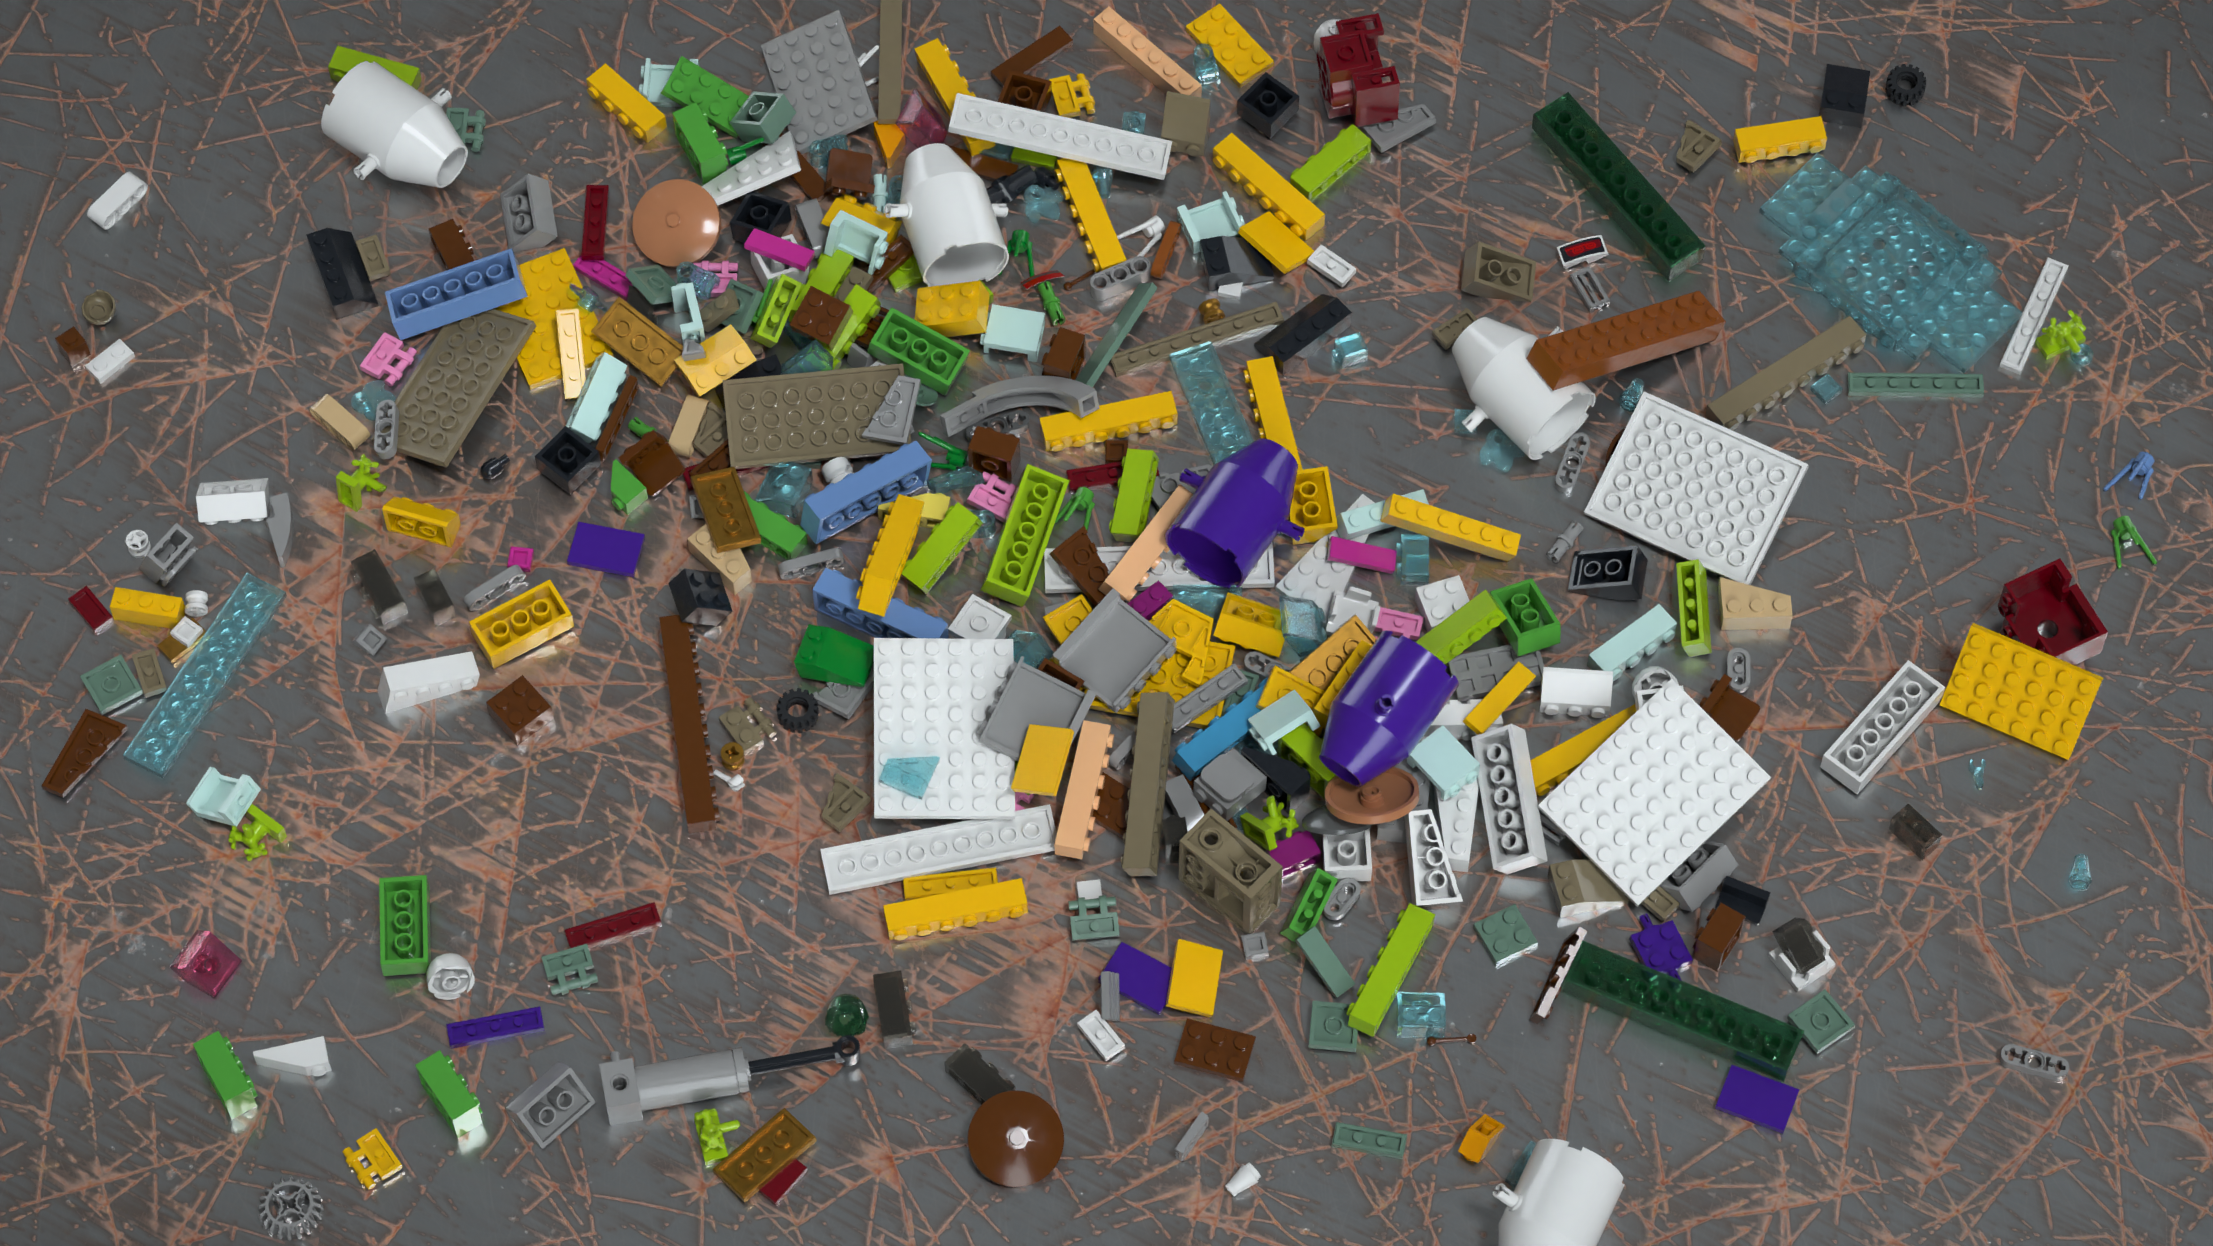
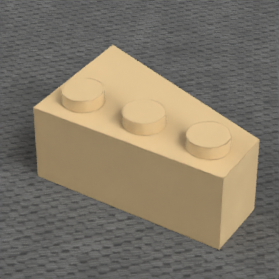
M707 524L703 525L687 539L689 552L710 572L720 573L723 584L734 595L752 582L751 570L741 549L717 553Z
M1720 577L1717 592L1721 630L1790 629L1793 617L1790 595Z

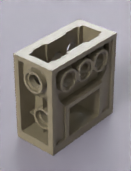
M1210 809L1180 840L1179 880L1246 935L1253 934L1280 906L1283 866L1213 809Z

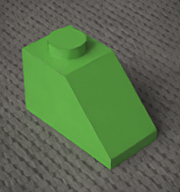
M615 459L612 465L611 502L617 510L620 511L622 509L628 515L648 499L647 489Z

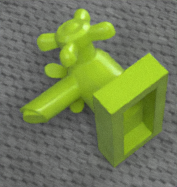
M2072 310L2067 311L2072 319L2068 322H2059L2056 325V318H2051V325L2041 330L2046 334L2036 338L2035 344L2046 360L2069 349L2077 353L2081 349L2079 345L2085 342L2086 337L2083 332L2086 330V327L2083 325L2081 317L2074 314Z
M364 454L360 456V460H352V465L360 467L351 476L342 471L336 476L339 502L356 512L362 507L361 491L365 486L368 492H372L373 489L378 492H384L387 486L375 480L380 477L379 473H369L370 467L377 468L379 463L372 462Z
M1269 796L1266 801L1267 806L1262 808L1264 812L1268 813V817L1260 820L1248 812L1240 816L1244 835L1269 851L1277 848L1274 833L1285 827L1287 828L1286 837L1289 838L1292 836V830L1299 827L1294 818L1295 810L1290 809L1288 818L1282 815L1281 810L1284 808V804L1281 802L1276 806L1274 796Z
M251 804L245 816L252 823L243 824V832H240V829H237L236 826H232L228 841L231 843L233 850H236V841H241L246 846H249L250 849H245L244 853L248 855L246 857L247 861H251L253 858L268 854V851L264 849L265 843L258 845L266 834H269L280 843L286 839L287 835L282 825Z
M715 1108L696 1112L694 1114V1122L705 1165L721 1162L728 1157L723 1133L738 1129L740 1122L732 1120L720 1123Z

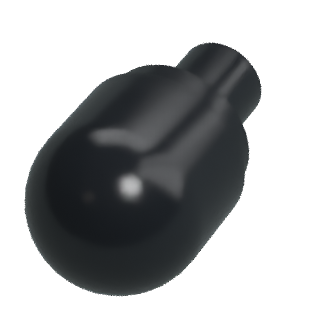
M1039 166L1034 170L1039 185L1045 188L1051 187L1053 190L1059 188L1060 183L1055 180L1054 173L1048 168Z
M506 454L498 459L496 457L489 459L481 466V475L488 480L494 479L504 470L503 466L510 462V459Z

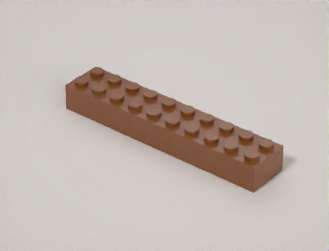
M1696 291L1537 339L1526 359L1551 389L1557 390L1714 341L1726 321L1700 291Z

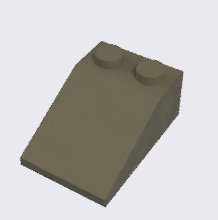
M1167 91L1161 139L1172 141L1171 152L1179 151L1191 156H1204L1210 135V99Z
M1478 241L1465 251L1461 291L1484 298L1531 302L1533 298L1536 261Z
M1569 860L1549 865L1548 879L1560 918L1628 903L1627 896L1591 860Z

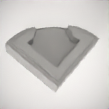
M684 339L682 353L684 361L706 358L702 345L693 339Z

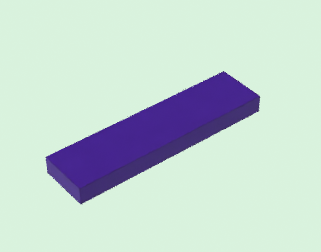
M540 1006L446 1024L451 1049L545 1031Z

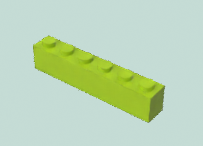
M1409 903L1406 911L1401 910L1397 918V923H1399L1397 928L1390 930L1386 948L1382 946L1377 955V960H1379L1377 965L1370 967L1366 985L1362 983L1357 992V997H1359L1357 1002H1352L1346 1014L1349 1016L1348 1026L1372 1037L1375 1036L1434 925L1435 914Z

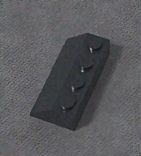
M325 228L306 234L310 251L336 320L378 307V301L359 255L352 232Z
M1321 294L1255 342L1254 346L1264 357L1273 356L1276 369L1282 375H1285L1351 326L1352 312L1337 297Z

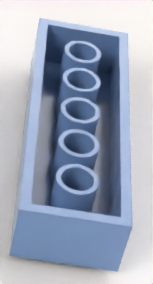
M512 248L385 292L391 320L400 340L528 297L521 269Z
M917 441L904 444L892 454H885L875 463L866 464L860 471L854 474L850 473L841 481L835 484L831 483L824 490L807 496L804 500L800 525L813 542L818 544L878 512L880 504L896 501L898 494L907 496L926 486L932 459Z
M825 568L812 589L815 611L871 637L949 639L948 624L942 618L932 617L918 607H910L899 598L891 599L884 617L858 609L860 600L856 599L859 586H863L862 582L857 579H849L838 570Z

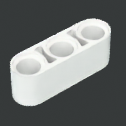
M126 172L91 205L87 212L88 218L104 230L111 228L145 195L148 185L132 172Z

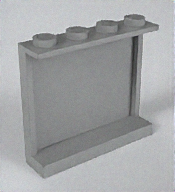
M1113 588L1052 654L1053 663L1084 680V688L1097 693L1095 697L1117 713L1120 709L1124 710L1129 705L1131 696L1135 692L1139 693L1145 687L1146 680L1150 675L1155 676L1162 667L1161 663L1166 658L1170 659L1175 654L1177 644L1176 638L1170 639L1120 599V593Z
M1021 656L1018 663L1015 661L1012 663L1008 674L1012 676L1008 682L1003 681L998 691L1001 697L998 702L993 701L988 711L991 717L988 722L983 721L978 733L982 734L978 742L1018 762L1029 724L1072 729L1074 731L1073 742L1097 694L1089 689L1087 693H1084L1024 663L1025 657Z

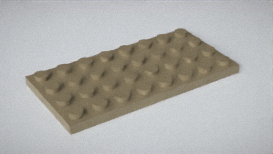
M490 309L444 325L395 400V404L399 409L397 452L447 467L536 328L534 321ZM392 426L384 427L381 433L389 432ZM374 433V435H373L372 438H371V441L373 442V444H374V436H375V433Z
M903 363L723 380L731 467L742 469L826 461L837 457L879 456L888 453L892 454L897 451L902 445L862 438V434L868 428L872 417L884 402L885 396L898 375L904 376ZM909 434L907 444L911 443V434Z

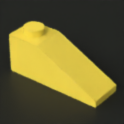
M926 493L911 497L925 502L919 527L933 529L936 524H940L943 521L946 511L951 507L950 497L942 493ZM891 502L878 506L879 520H884L885 515H888Z

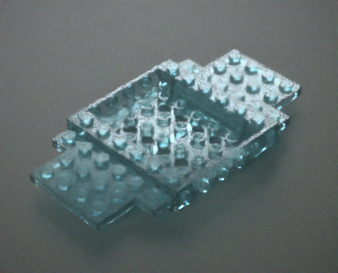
M1816 153L1760 207L1759 213L1791 237L1779 248L1778 253L1793 264L1792 272H1794L1799 280H1804L1816 293L1828 299L1832 306L1842 310L1847 317L1851 316L1854 321L1862 326L1866 333L1875 336L1884 347L1890 348L1894 352L1901 349L1915 361L1931 347L1965 374L2022 316L2023 312L1990 287L2001 276L2002 271L1987 260L1989 250H1987L1986 246L1973 239L1965 229L1959 228L1948 216L1942 215L1930 202L1924 201L1918 196L1916 191L1906 187L1898 177L1891 175L1887 171L1880 177L1865 165L1851 179L1819 153ZM1889 227H1897L1900 234L1892 236L1888 233L1887 229ZM1879 240L1884 242L1886 247L1878 250L1873 246V243ZM1929 253L1934 257V260L1928 263L1923 261L1921 256ZM1863 254L1868 255L1871 258V262L1868 264L1861 263L1859 256ZM1915 267L1920 271V274L1913 277L1908 274L1907 270ZM1849 268L1854 269L1857 272V276L1849 278L1845 275L1844 271ZM1901 281L1905 284L1906 288L1901 291L1896 290L1893 287V283ZM1886 295L1890 297L1891 303L1888 305L1881 304L1879 297Z

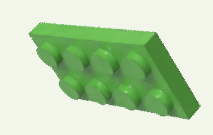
M681 56L661 94L682 107L697 103L700 110H705L709 123L737 138L739 135L730 124V121L749 96Z

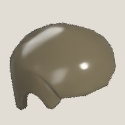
M97 289L94 293L85 297L81 309L83 317L89 323L104 325L113 319L116 305L113 296L109 292Z

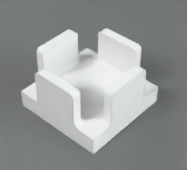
M1349 587L1346 593L1335 590L1324 634L1330 636L1353 615H1357L1372 633L1378 621L1381 607L1378 606L1379 602L1369 600L1372 593L1359 588Z
M972 594L948 628V633L957 639H1004L1006 637V627L1012 620V615Z
M1798 927L1781 938L1779 946L1769 952L1768 955L1796 992L1835 968L1836 965L1829 956L1830 946L1817 930L1811 934L1807 928L1802 931Z

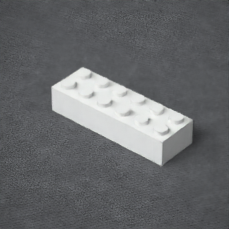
M1908 660L1823 755L1820 767L1854 793L1858 794L1942 700L1945 686Z
M1509 724L1471 737L1474 757L1480 763L1478 781L1493 869L1508 875L1547 862L1525 729Z

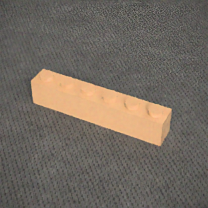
M1108 6L1093 19V33L1165 95L1167 91L1196 97L1202 96V85L1111 7Z
M1179 484L1100 586L1099 590L1107 595L1114 588L1120 593V599L1123 601L1127 600L1129 602L1137 592L1134 587L1138 583L1141 586L1150 576L1147 573L1150 567L1155 569L1162 560L1159 556L1162 551L1167 553L1170 550L1166 543L1165 534L1193 495L1189 490Z
M1083 720L1054 844L1055 855L1083 859L1084 851H1089L1091 838H1088L1089 830H1094L1096 819L1092 817L1093 811L1099 808L1100 796H1097L1099 789H1103L1105 776L1102 775L1103 768H1108L1110 755H1107L1108 748L1113 747L1115 735L1111 734V725Z

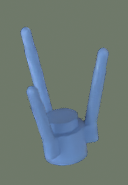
M2139 452L2137 457L2132 458L2128 465L2108 482L2103 490L2107 491L2132 468L2133 471L2128 477L2129 481H2132L2136 475L2145 474L2139 494V499H2143L2150 476L2154 471L2151 468L2155 462L2153 456L2147 452Z

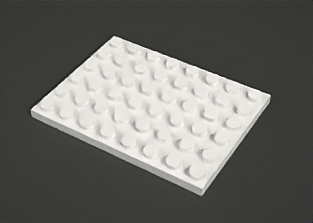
M1643 392L1584 513L1687 561L1699 559L1705 569L1729 580L1751 585L1809 465L1647 392Z
M874 638V818L1015 819V792L1011 789L1015 776V760L978 742L982 735L978 733L979 728L984 720L989 721L991 714L988 711L994 700L999 701L1001 694L998 691L1003 681L1008 682L1012 676L1008 674V671L1014 662L1013 639Z
M1671 678L1538 805V808L1638 907L1750 800L1771 777Z

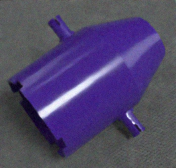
M1260 438L1213 465L1206 476L1202 477L1187 468L1184 469L1185 473H1181L1179 481L1195 488L1196 491L1165 534L1166 543L1173 555L1178 553L1185 560L1183 565L1200 578L1220 587L1230 588L1231 585H1236L1238 588L1244 583L1277 534L1283 533L1299 541L1305 529L1288 521L1298 470L1296 459L1280 444L1269 439Z
M1386 630L1381 632L1334 698L1329 710L1319 759L1339 778L1357 787L1365 785L1407 759L1459 686L1456 676L1453 674L1450 677L1445 671L1447 666L1421 645L1403 635L1400 638L1391 636L1393 634L1392 631Z

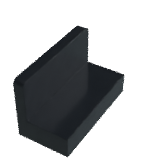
M1726 876L1715 909L1718 908L1720 903H1723L1746 916L1745 921L1759 925L1771 892Z

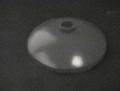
M1326 805L1314 809L1302 819V827L1305 830L1326 835L1353 834L1372 827V824H1356L1341 820L1330 813Z

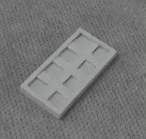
M1510 644L1457 655L1447 663L1450 675L1454 674L1459 682V686L1455 691L1457 700L1464 701L1486 696L1518 661L1536 675L1528 687L1541 685L1544 663L1540 650L1517 656Z

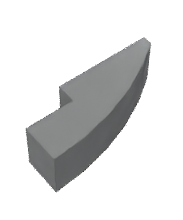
M287 492L270 497L275 517L267 519L281 568L286 566L294 533L293 513Z
M1183 774L1166 782L1165 798L1173 810L1176 821L1186 835L1204 816V813Z

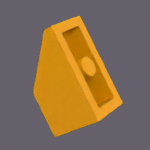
M878 121L873 122L874 135L886 167L890 169L906 145L905 135H908L905 122L901 124H878Z
M1484 1114L1468 1129L1458 1152L1471 1162H1481L1504 1130L1505 1125Z

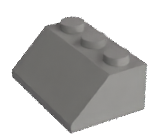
M527 174L500 194L509 249L512 248L513 252L541 248L558 237L548 180Z
M1707 840L1660 887L1680 903V909L1693 912L1701 906L1702 902L1710 894L1716 891L1726 876L1732 874L1738 863L1726 844Z
M558 1061L505 1109L516 1124L543 1149L595 1104L596 1101L572 1068Z

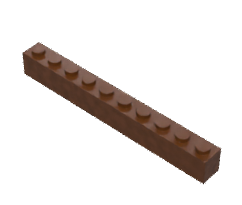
M679 614L659 617L688 832L692 834L717 830L716 821H720L718 807H713V800H717L716 788L710 785V780L714 779L713 766H708L707 759L711 758L710 745H705L704 738H708L707 724H702L701 717H706L704 703L699 704L698 698L703 696L701 683H696V676H700L698 662H693V656L697 655L696 643L690 640V635H694L693 623L681 622Z

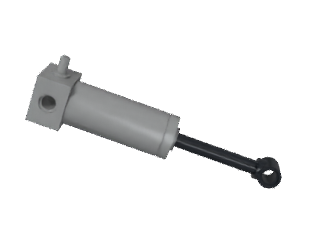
M845 1035L838 1039L837 1042H833L831 1047L748 1061V1058L743 1055L742 1047L732 1048V1050H721L634 1066L633 1058L620 1060L619 1052L613 1051L610 1053L611 1062L599 1064L609 1123L612 1126L643 1120L642 1111L739 1094V1092H750L748 1081H751V1075L834 1060L836 1064L841 1063L845 1066H852L860 1059V1043L854 1036ZM845 1048H852L854 1050L852 1053L843 1052Z

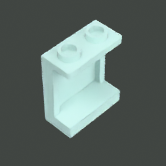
M646 58L645 66H641V79H644V83L639 85V93L654 106L682 107L661 94L675 65L651 64V58ZM690 59L691 62L699 66L698 59Z
M1227 191L1222 192L1221 199L1187 210L1185 205L1177 207V221L1182 224L1181 229L1193 254L1200 252V239L1217 236L1242 237L1238 231L1241 226L1245 225L1242 215L1237 214L1235 200L1233 197H1229Z
M840 210L830 224L824 254L832 257L835 251L839 249L870 264L868 274L872 275L876 268L880 270L884 263L885 257L882 256L889 244L886 242L888 232Z
M693 282L679 283L676 286H672L671 293L674 311L676 313L688 311L691 321L690 323L680 325L682 344L684 345V339H693L699 344L705 341L704 328Z
M992 304L991 312H988L986 333H982L980 344L984 345V353H989L990 348L1028 354V361L1037 362L1045 328V313Z
M1295 689L1248 719L1252 726L1249 729L1255 741H1258L1264 751L1268 749L1272 755L1277 753L1272 745L1273 742L1306 722L1312 731L1320 727L1313 711Z
M1443 725L1421 741L1407 758V763L1412 768L1417 766L1441 791V798L1443 800L1455 797L1461 791V787L1467 783H1473L1479 776L1480 763Z
M209 767L186 804L198 817L237 827L261 788L248 775L242 774L240 779L221 775L214 767Z

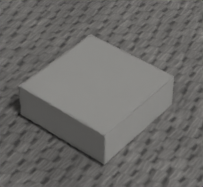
M1265 932L1241 935L1245 960L1269 956Z

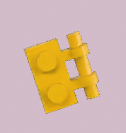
M1083 73L1076 76L1077 81L1073 82L1070 75L1049 79L1052 82V97L1058 116L1067 118L1080 116L1081 107L1086 108L1087 114L1095 113V100L1089 91V81ZM1075 91L1081 92L1082 97L1077 98Z
M377 1128L356 1140L360 1148L359 1150L353 1152L351 1147H347L342 1151L346 1157V1163L349 1167H353L358 1174L357 1179L368 1190L376 1186L372 1179L374 1175L378 1174L383 1181L403 1168ZM365 1157L371 1164L366 1169L360 1162Z

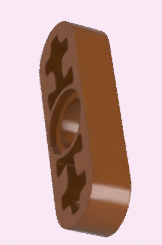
M1169 222L1154 259L1150 273L1151 276L1163 278L1180 236L1181 223Z

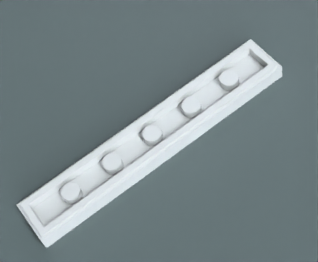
M2047 258L1999 367L2019 375L2021 374L2069 265Z

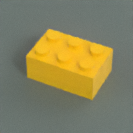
M981 281L918 288L915 320L945 337L986 333L990 294Z

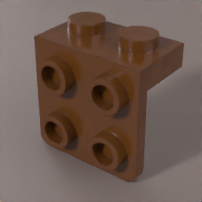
M832 148L829 151L825 191L832 192L833 195L837 196L850 195L860 200L870 197L874 194L875 185L870 184L873 157L866 153Z
M654 430L645 433L640 441L626 448L624 453L618 457L623 465L634 471L650 496H656L685 472L684 465L665 436Z
M1724 674L1720 681L1717 679L1714 681L1710 688L1711 694L1708 698L1704 697L1699 706L1735 742H1739L1760 712V706L1730 689L1732 678Z

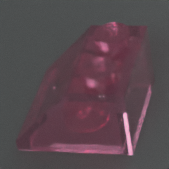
M914 89L895 124L917 148L934 143L943 144L948 132L941 115L917 89Z
M196 930L170 965V968L185 982L215 998L242 960L210 931Z

